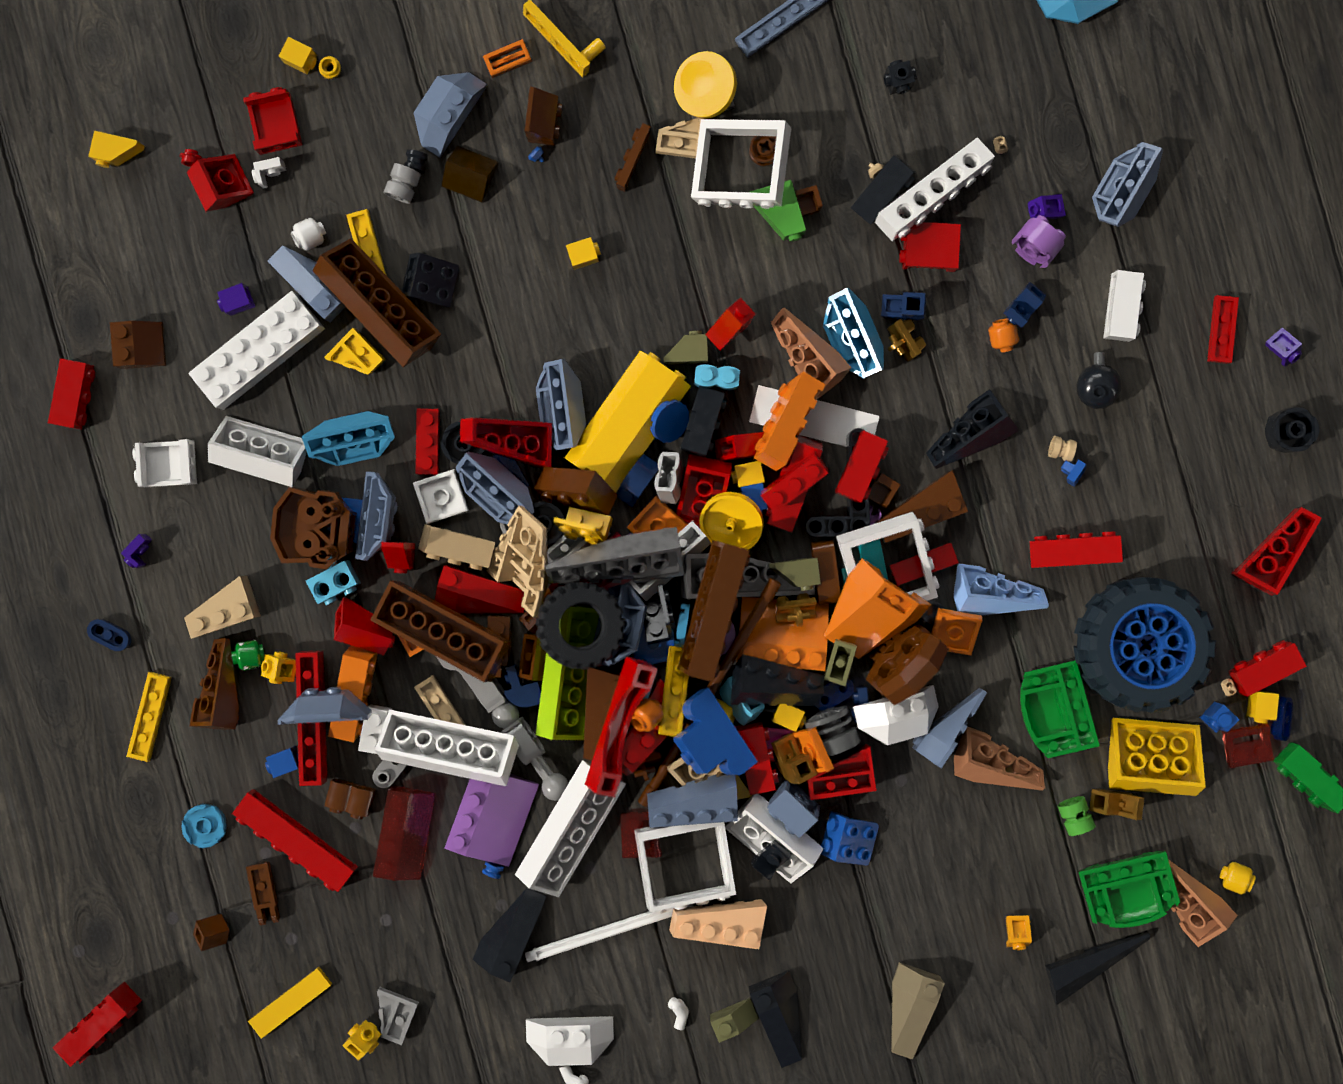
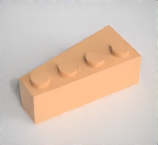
M762 899L751 902L739 901L732 904L720 903L703 907L692 906L679 910L673 908L669 930L674 938L759 949L767 905Z

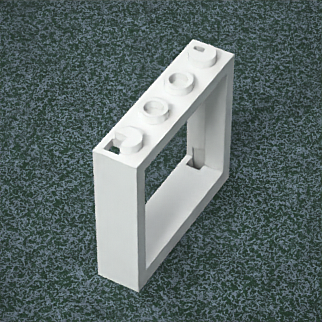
M701 119L691 198L698 205H705L706 207H710L711 204H719L720 207L730 208L732 205H739L742 208H753V205L764 209L782 206L791 134L789 124L781 120ZM711 135L777 136L770 193L704 191Z
M910 512L836 536L847 576L856 566L851 551L852 547L912 528L927 586L906 593L911 595L914 592L926 601L937 598L936 589L939 588V583L936 576H933L931 572L934 569V564L931 557H928L926 553L929 550L927 539L923 538L921 531H924L921 518L917 519L914 513Z
M724 822L655 828L645 827L634 830L646 905L650 912L664 913L666 909L673 907L677 910L685 909L688 907V904L705 905L712 899L724 901L726 898L736 895ZM715 827L724 885L653 900L644 841Z

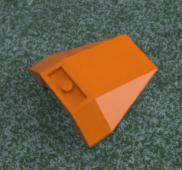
M862 558L847 577L824 636L833 643H835L836 639L857 645L855 657L859 659L917 622L931 604L914 592L909 595L885 579L880 569Z

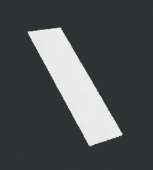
M758 385L749 422L765 425L771 418L772 413H770L773 404L778 401L779 390ZM817 400L814 409H811L804 418L807 420V423L799 435L846 447V437L853 429L861 428L875 435L879 416ZM853 433L852 441L855 444L860 435L859 433Z

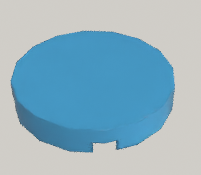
M682 603L680 609L684 610V612L681 611L679 614L676 637L679 641L675 640L674 646L683 648L690 605Z
M207 803L196 805L185 814L181 825L182 833L191 845L193 844L199 848L211 847L221 841L225 835L227 828L226 817L215 805Z

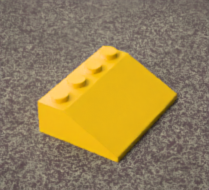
M1112 718L1108 761L1109 789L1197 796L1205 788L1200 725Z

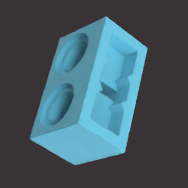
M349 560L343 561L306 580L317 604L325 603L326 606L337 601L336 596L342 593L345 596L357 590L356 586L361 584ZM342 573L347 574L349 577V582L346 585L340 582ZM323 583L329 586V593L327 595L322 594L320 591Z

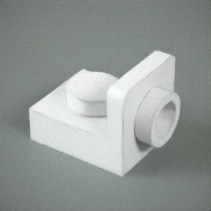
M279 157L254 162L255 170H252V176L255 183H258L262 188H267L265 175L268 177L280 175V172L286 171L285 163Z

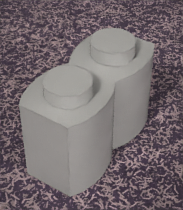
M662 452L658 459L659 472L655 478V489L661 503L676 504L681 495L679 484L684 476L683 465L678 452Z

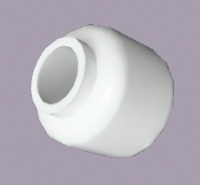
M313 218L296 223L291 232L298 248L302 247L306 251L321 245L324 242L323 235L326 234L322 223H317Z

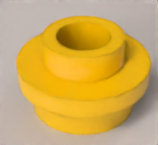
M327 56L320 61L319 72L323 77L333 79L340 74L341 65L335 57ZM329 65L334 66L332 71H327Z

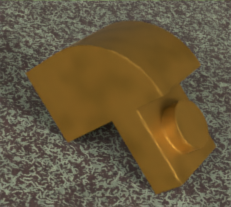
M787 734L771 742L778 759L776 766L788 782L801 784L817 775L809 754L800 753L793 734Z
M1092 789L1089 811L1142 820L1144 798L1134 796L1128 792Z

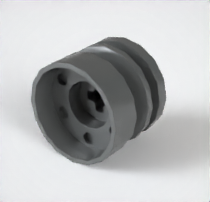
M847 706L822 710L804 722L805 727L808 729L816 727L829 757L849 750L861 742L855 727H844L852 721L851 716L842 717L849 712Z

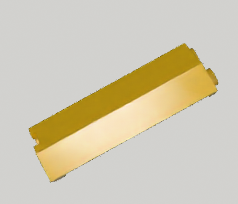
M640 351L584 429L577 446L571 448L565 456V459L581 470L596 471L615 493L629 471L655 438L651 433L650 426L652 427L653 422L651 418L656 408L665 401L678 400L680 402L691 387L684 381L686 377L677 370L673 372L659 362L661 359L652 352L647 355Z

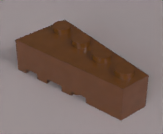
M953 470L946 472L937 480L927 485L924 489L881 517L875 524L913 512L917 519L921 518L923 526L926 528L968 512ZM912 528L880 538L881 542L886 543L913 533Z
M601 666L589 667L587 669L584 759L591 761L593 759L621 672Z

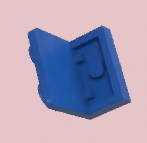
M830 811L824 839L821 847L824 848L821 854L836 862L868 865L879 825L871 821L851 819L838 812Z

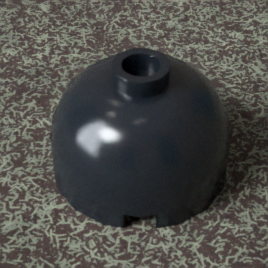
M1091 365L1085 368L1078 377L1076 384L1077 394L1080 400L1090 408H1107L1119 398L1122 389L1121 378L1111 366Z

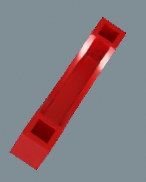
M630 657L625 659L584 784L595 794L610 797L616 796L622 778V755L627 730L638 705L651 690L657 668L646 661Z

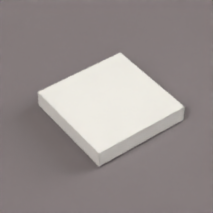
M455 469L413 483L426 524L469 511Z

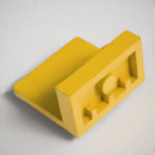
M569 507L566 520L554 518L553 522L558 527V530L564 533V537L572 540H577V537L583 538L585 542L595 545L598 542L601 543L607 540L613 518L608 515Z

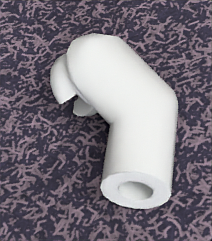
M673 997L669 1000L668 1007L673 1009L677 1016L674 1028L684 1030L689 1010L683 1000Z
M570 1065L559 1066L566 1084H589L587 1076L580 1075L578 1077L574 1075Z

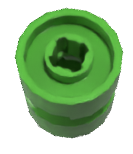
M1084 796L1072 797L1057 805L1061 817L1066 819L1064 825L1069 836L1081 835L1095 828L1096 825L1092 815L1087 813L1089 807Z

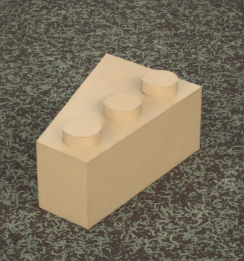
M424 524L418 549L427 553V558L439 560L440 557L449 558L448 563L461 565V562L470 563V568L482 570V567L489 568L495 542Z
M244 575L236 578L184 617L192 639L261 617L248 576Z

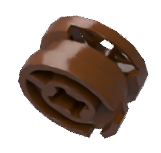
M777 136L753 137L749 154L754 163L760 166H769L774 163Z

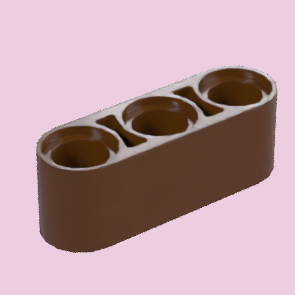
M833 540L811 542L812 558L818 559L821 584L816 585L818 605L837 603L841 594Z

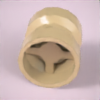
M1054 436L1050 442L1048 456L1051 458L1062 456L1064 461L1071 462L1076 452L1077 442L1074 440L1065 442L1061 437Z

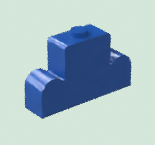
M709 688L699 690L684 702L682 712L687 719L693 720V723L676 735L674 742L682 752L681 757L684 762L690 765L696 774H707L719 765L720 770L726 775H741L758 762Z

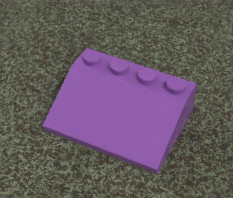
M510 774L507 786L470 779L444 849L467 857L509 866L539 784Z

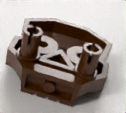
M289 487L274 506L270 539L281 563L308 562L309 566L313 568H331L339 559L353 552L357 513L345 504L339 492L327 490L312 492L298 487ZM311 507L315 510L314 515L310 514ZM331 526V532H329L326 528ZM308 540H310L312 544L310 548L306 545Z
M917 624L908 631L900 632L878 646L877 651L874 650L868 656L873 662V666L866 680L895 706L917 694L939 671L949 648L940 639L933 636L925 627Z

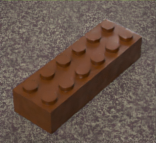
M351 238L320 255L312 271L402 367H405L433 348L441 333Z
M712 540L677 667L684 674L713 682L714 677H717L720 670L719 658L720 655L724 654L726 642H724L726 633L730 632L732 620H730L732 611H735L738 605L737 593L744 583L743 571L744 568H747L750 561L749 550Z
M390 580L371 618V621L482 682L493 681L512 643L400 581Z

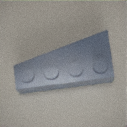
M712 775L707 777L708 780L697 783L691 781L687 782L683 787L676 788L673 786L647 793L649 827L738 821L735 775L719 777Z

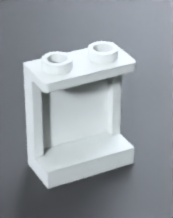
M183 439L170 442L135 443L132 454L134 461H136L134 479L138 487L197 484L195 444L193 440Z

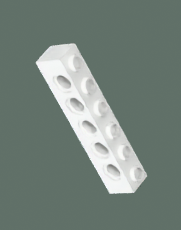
M977 137L879 212L875 223L892 242L898 237L900 239L905 237L914 224L920 225L927 218V214L931 211L933 213L937 212L947 199L950 201L954 199L962 187L968 188L976 180L975 177L979 174L985 175L992 168L991 163L995 156ZM965 164L971 165L972 168L967 167ZM949 176L954 177L956 180H951ZM932 189H937L940 193H936ZM916 201L922 202L924 206L918 205ZM899 214H904L908 218H902Z

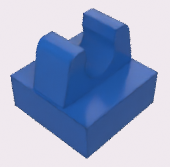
M1080 460L1075 465L1065 461L1061 467V471L1068 475L1067 483L1074 487L1087 469L1086 464Z

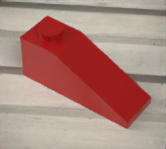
M381 542L387 567L393 568L394 573H407L408 569H414L415 543Z

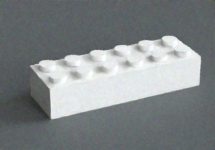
M291 291L188 374L215 408L224 410L325 328L300 296Z
M389 710L375 751L382 760L507 786L519 744L513 735Z
M582 760L515 875L529 889L559 897L626 783L622 780L620 781L615 797L595 794L584 785L591 763Z

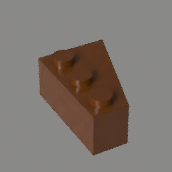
M544 467L534 488L545 502L608 516L617 498V494L596 471Z

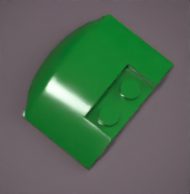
M1076 660L1024 673L1020 690L1023 720L1032 741L1044 753L1046 758L1100 746Z
M1166 851L1142 853L1139 856L1110 863L1095 864L1078 871L1090 916L1095 924L1098 921L1114 928L1140 926L1165 916L1174 904L1176 906L1180 904Z

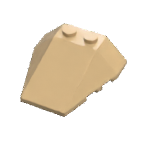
M518 506L507 524L509 528L506 534L500 536L501 542L493 550L490 566L486 571L497 582L512 580L525 593L521 606L534 618L538 616V610L543 603L548 586V577L545 566L548 565L547 528L523 506Z

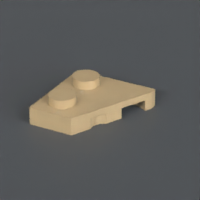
M695 118L686 122L684 120L676 123L674 126L659 129L656 153L696 159L700 123L703 118Z

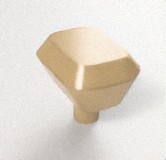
M1003 136L994 138L993 143L996 153L1002 154L1007 152L1006 138Z
M870 163V169L868 170L870 178L874 179L883 169L884 165L879 163L873 165V163Z
M1228 678L1222 681L1221 687L1226 696L1236 694L1237 688L1232 679Z

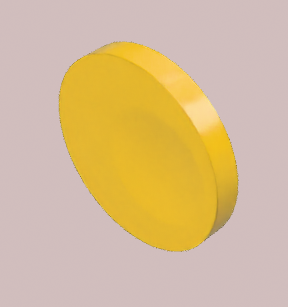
M709 51L699 52L687 58L679 67L674 81V93L680 107L690 115L703 119L715 117L725 111L731 104L737 88V78L732 65L721 55Z
M724 492L713 496L707 501L701 512L699 524L701 531L707 536L711 544L713 540L749 550L761 537L764 519L760 508L751 498L736 492Z

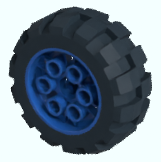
M1135 577L1127 580L1121 579L1109 584L1105 591L1100 594L1096 593L1085 605L1087 610L1083 618L1078 617L1074 631L1075 634H1078L1077 646L1073 648L1076 663L1080 664L1083 670L1081 676L1091 689L1101 695L1102 699L1127 710L1156 713L1168 711L1174 704L1182 705L1195 695L1193 690L1198 684H1205L1212 671L1207 666L1210 657L1216 656V640H1211L1210 630L1214 626L1208 612L1202 611L1199 607L1200 600L1187 589H1181L1171 581L1160 578ZM1144 610V623L1141 622L1137 611ZM1155 619L1160 621V626L1157 630H1154L1152 626ZM1136 623L1138 625L1137 633L1133 635L1130 629ZM1116 631L1126 635L1124 640L1114 639ZM1173 635L1174 644L1170 647L1167 640ZM1142 640L1146 641V648H1140L1143 645L1141 643ZM1129 644V654L1125 656L1124 647ZM1169 650H1173L1172 655L1168 654ZM1166 656L1168 664L1162 668L1160 662ZM1128 660L1132 661L1125 671L1119 667ZM1142 661H1144L1146 663V669L1145 671L1140 672L1138 668L1139 664ZM1155 668L1157 674L1152 677V672Z

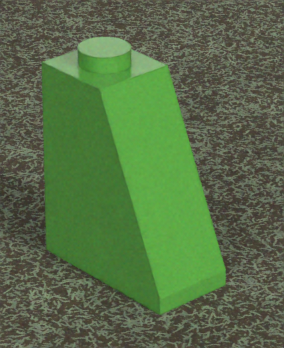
M788 180L784 182L782 206L769 207V209L756 205L753 206L783 241L789 239L790 242L802 239L806 228L792 181ZM771 186L757 189L749 193H770Z

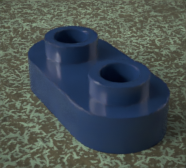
M93 620L87 627V634L90 639L113 651L125 650L131 644L129 632L107 620ZM100 626H102L104 629V632L102 634L98 631V628ZM119 636L123 638L122 644L118 642Z

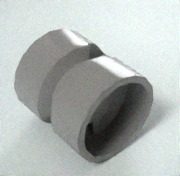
M395 163L390 173L392 180L387 181L383 193L395 200L410 204L415 193L412 188L418 185L421 174L407 166Z

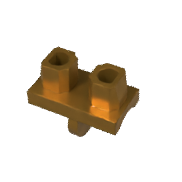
M900 319L887 328L891 334L888 338L893 344L887 348L889 352L896 349L899 356L903 354L907 362L922 353L921 350L926 346V343L922 337L919 336L913 339L909 332L915 329L911 319L904 321Z
M807 593L799 594L797 600L789 601L786 596L778 597L776 603L777 623L795 621L796 626L801 627L803 626V620L816 618L815 606L817 602L815 597L810 598Z

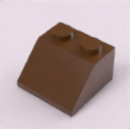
M530 87L525 134L529 143L555 146V139L560 137V126L557 125L558 117H562L563 104H560L558 96L536 87Z
M110 322L114 367L133 369L166 366L162 322Z

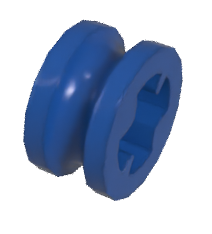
M486 861V868H483L482 873L489 877L500 879V871H503L504 867L500 864Z

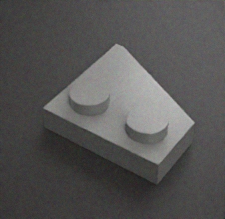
M379 987L377 996H379L381 1037L402 1045L419 1002Z

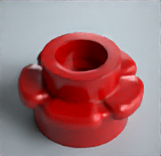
M186 149L184 153H180L181 163L192 167L202 157L198 155V151Z

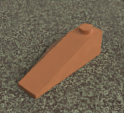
M782 308L771 322L781 346L786 348L788 352L790 366H794L797 374L799 375L804 371L826 384L822 392L816 393L815 400L837 385L850 371L851 366L836 349L786 308Z
M967 727L965 732L962 733L954 755L955 776L978 783L1035 790L1045 789L1044 773L1041 768L1022 756L1016 757L1008 752L1009 748L1003 744L999 746L991 741L992 737L984 732Z
M1169 860L1180 904L1178 906L1174 904L1171 909L1173 912L1176 911L1182 930L1199 947L1226 931L1238 915L1220 896Z

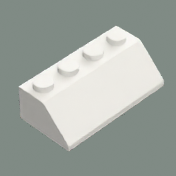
M225 416L208 442L209 463L293 487L299 477L307 453L302 438L229 416Z
M754 794L738 810V821L728 822L725 829L756 855L772 841L776 840L792 854L789 860L777 868L776 872L792 883L814 867L824 848L806 833L800 838L796 834H790L780 819L777 820L770 815L767 808L768 801L760 794Z

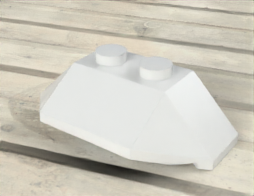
M934 685L923 687L917 694L895 706L887 698L853 706L858 729L882 743L890 745L928 734L938 709V702Z
M613 1016L526 1019V1041L548 1066L592 1065L614 1040Z

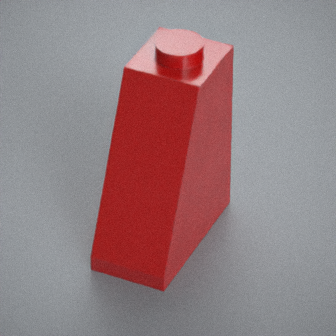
M739 298L727 308L705 335L721 351L749 326L756 313L742 298Z
M764 432L732 435L714 440L716 459L728 461L754 457L757 452L755 446L759 439L763 437Z
M343 597L335 613L334 640L384 655L387 649L393 646L395 636L393 632L371 621L373 613L350 599Z

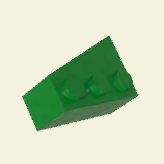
M1290 742L1273 760L1278 766L1276 768L1277 771L1286 778L1289 776L1294 781L1292 785L1301 793L1305 792L1309 796L1308 801L1316 808L1322 807L1337 814L1343 809V787L1338 783L1339 779L1335 775L1331 776L1321 767L1322 764L1303 747Z

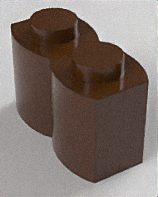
M334 778L330 782L324 806L330 808V812L342 814V811L350 813L352 818L363 819V817L370 815L376 789Z

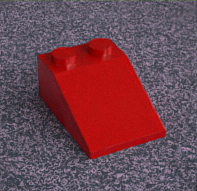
M689 454L677 514L687 524L693 521L700 528V515L707 501L717 494L727 492L732 463Z

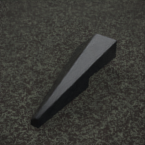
M1145 931L1084 950L1085 953L1045 965L1055 1004H1060L1150 940V934Z

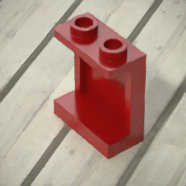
M276 87L272 88L270 92H254L249 94V97L243 98L249 111L255 138L253 146L256 152L263 155L302 146L292 97L287 89Z
M922 222L918 226L914 224L910 228V232L900 239L904 241V248L900 250L899 263H903V269H908L909 267L946 269V272H955L959 268L961 224Z

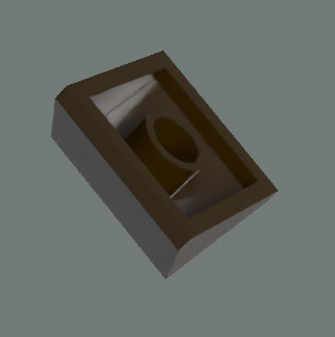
M457 146L446 160L442 187L483 203L498 161Z

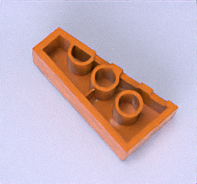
M804 371L787 384H782L778 391V401L773 404L770 413H772L771 418L763 427L764 435L755 446L757 452L754 459L775 471L787 464L799 440L795 436L799 435L807 423V420L804 418L811 409H814L817 403L814 397L816 393L823 391L826 384Z
M351 645L342 656L337 687H341V690L348 689L368 706L367 699L372 688L371 682L378 653ZM363 720L332 721L328 737L354 742L358 736H361Z

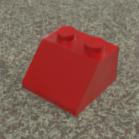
M235 154L198 159L187 171L206 212L224 209L254 193Z

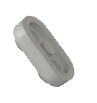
M383 760L373 773V782L380 788H387L394 783L407 765ZM380 774H385L387 776V780H381Z

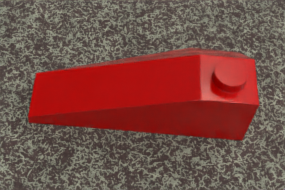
M444 565L437 585L435 601L458 613H524L525 610L521 606L525 594L521 589Z

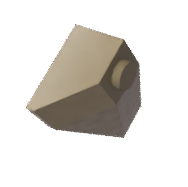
M901 962L898 963L892 981L891 1052L913 1060L937 1007L945 983L939 975Z

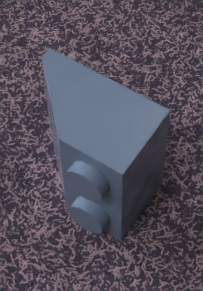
M786 779L771 797L767 806L770 815L777 820L780 819L785 824L786 830L792 835L796 834L799 838L818 821L820 805L815 800H810L808 794L798 784H792Z

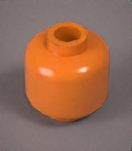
M1008 318L992 322L993 325L988 329L991 346L995 349H1000V352L1013 350V346L1019 342L1017 325L1012 324Z
M649 698L642 699L631 719L633 727L639 731L647 732L654 729L663 719L661 704Z

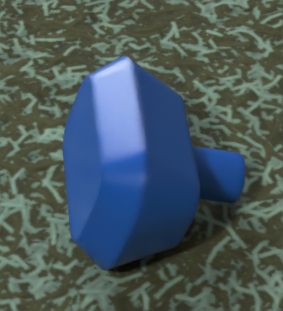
M539 146L535 147L528 155L529 160L535 162L538 159L540 162H543L544 159L541 157L543 154L542 148Z

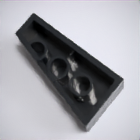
M744 654L733 666L731 705H739V703H748V705L767 703L769 706H777L778 704L814 706L824 695V675Z

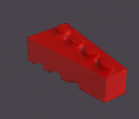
M484 418L460 419V442L538 468L551 467L552 423Z
M797 435L799 440L788 463L782 467L780 476L814 451L821 457L823 451L822 443ZM808 489L776 513L768 506L765 516L768 517L767 524L792 532Z
M1303 507L1294 509L1233 571L1232 575L1269 595H1278L1322 518Z
M1116 531L1102 532V536L1093 537V533H1081L1079 538H1070V534L1056 535L1057 539L1048 540L1047 536H1036L1034 541H1029L1031 568L1123 562L1121 535H1116Z
M661 679L654 683L648 698L658 701L662 706L664 682ZM631 724L626 734L622 755V772L626 776L632 774L667 737L666 735L658 734L659 724L649 732L639 731Z
M123 982L91 1010L77 1026L69 1031L53 1049L70 1067L77 1061L81 1064L91 1055L88 1051L93 1046L97 1049L107 1040L104 1036L109 1031L113 1034L123 1025L120 1021L124 1017L129 1019L139 1010L136 1006L142 1000Z

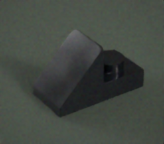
M774 840L755 855L751 863L765 878L771 880L777 868L789 860L792 853Z

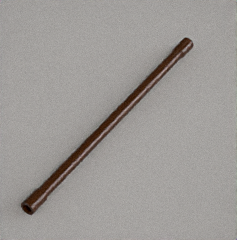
M773 578L768 580L756 605L720 663L717 677H714L713 682L710 681L706 688H709L713 695L717 692L768 604L773 600L782 584ZM687 719L682 731L690 726L693 720ZM673 742L650 783L647 784L638 799V802L644 807L648 808L647 793L659 790L669 772L667 766L674 763L681 752L675 742Z

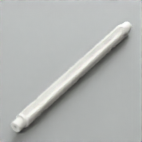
M673 908L666 909L664 913L648 911L538 948H533L532 951L525 953L527 962L539 961L558 953L672 917Z

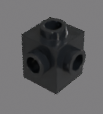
M896 60L890 63V66L887 67L883 75L885 87L889 89L890 95L896 93L904 94L910 91L917 79L915 67H911L909 60L905 62Z

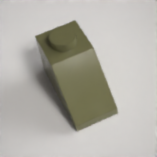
M690 331L689 335H684L664 357V365L708 363L707 336L702 334V331Z
M817 558L769 563L771 570L793 587H800L801 591L812 590L814 585L821 584Z
M839 639L835 640L824 680L846 686L857 645Z
M750 998L710 1014V1022L719 1043L739 1035L758 1020Z

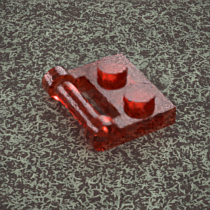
M1259 723L1256 726L1234 730L1230 729L1228 732L1222 731L1228 767L1235 768L1274 760L1268 723ZM1260 734V739L1233 744L1234 738Z
M648 812L621 813L622 858L639 857L634 830L643 828V820H649ZM659 838L650 840V849H645L646 857L658 858L662 856V851L659 849Z

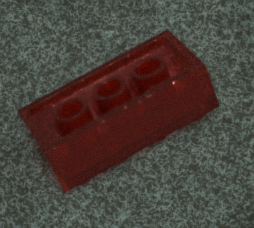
M392 786L388 789L373 877L394 881L421 879L436 793Z

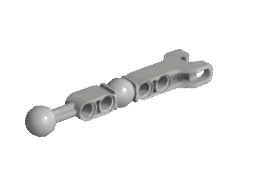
M438 658L444 668L456 670L463 676L488 713L492 711L493 722L498 727L503 728L501 732L515 736L519 744L517 756L525 765L531 763L542 778L544 796L549 800L558 801L569 784L567 778L562 774L553 773L542 757L545 753L542 743L524 718H519L517 706L507 701L508 699L504 694L505 690L497 678L494 677L492 682H482Z

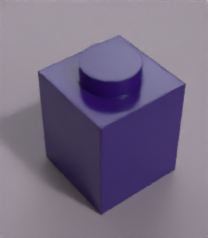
M243 283L217 292L220 298L217 299L220 310L230 316L255 307L249 288Z

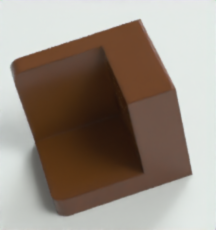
M817 185L795 191L802 217L821 211L823 205Z
M882 473L878 474L871 486L869 499L885 508L901 484Z
M222 914L197 920L193 935L200 950L204 951L226 944L229 928Z

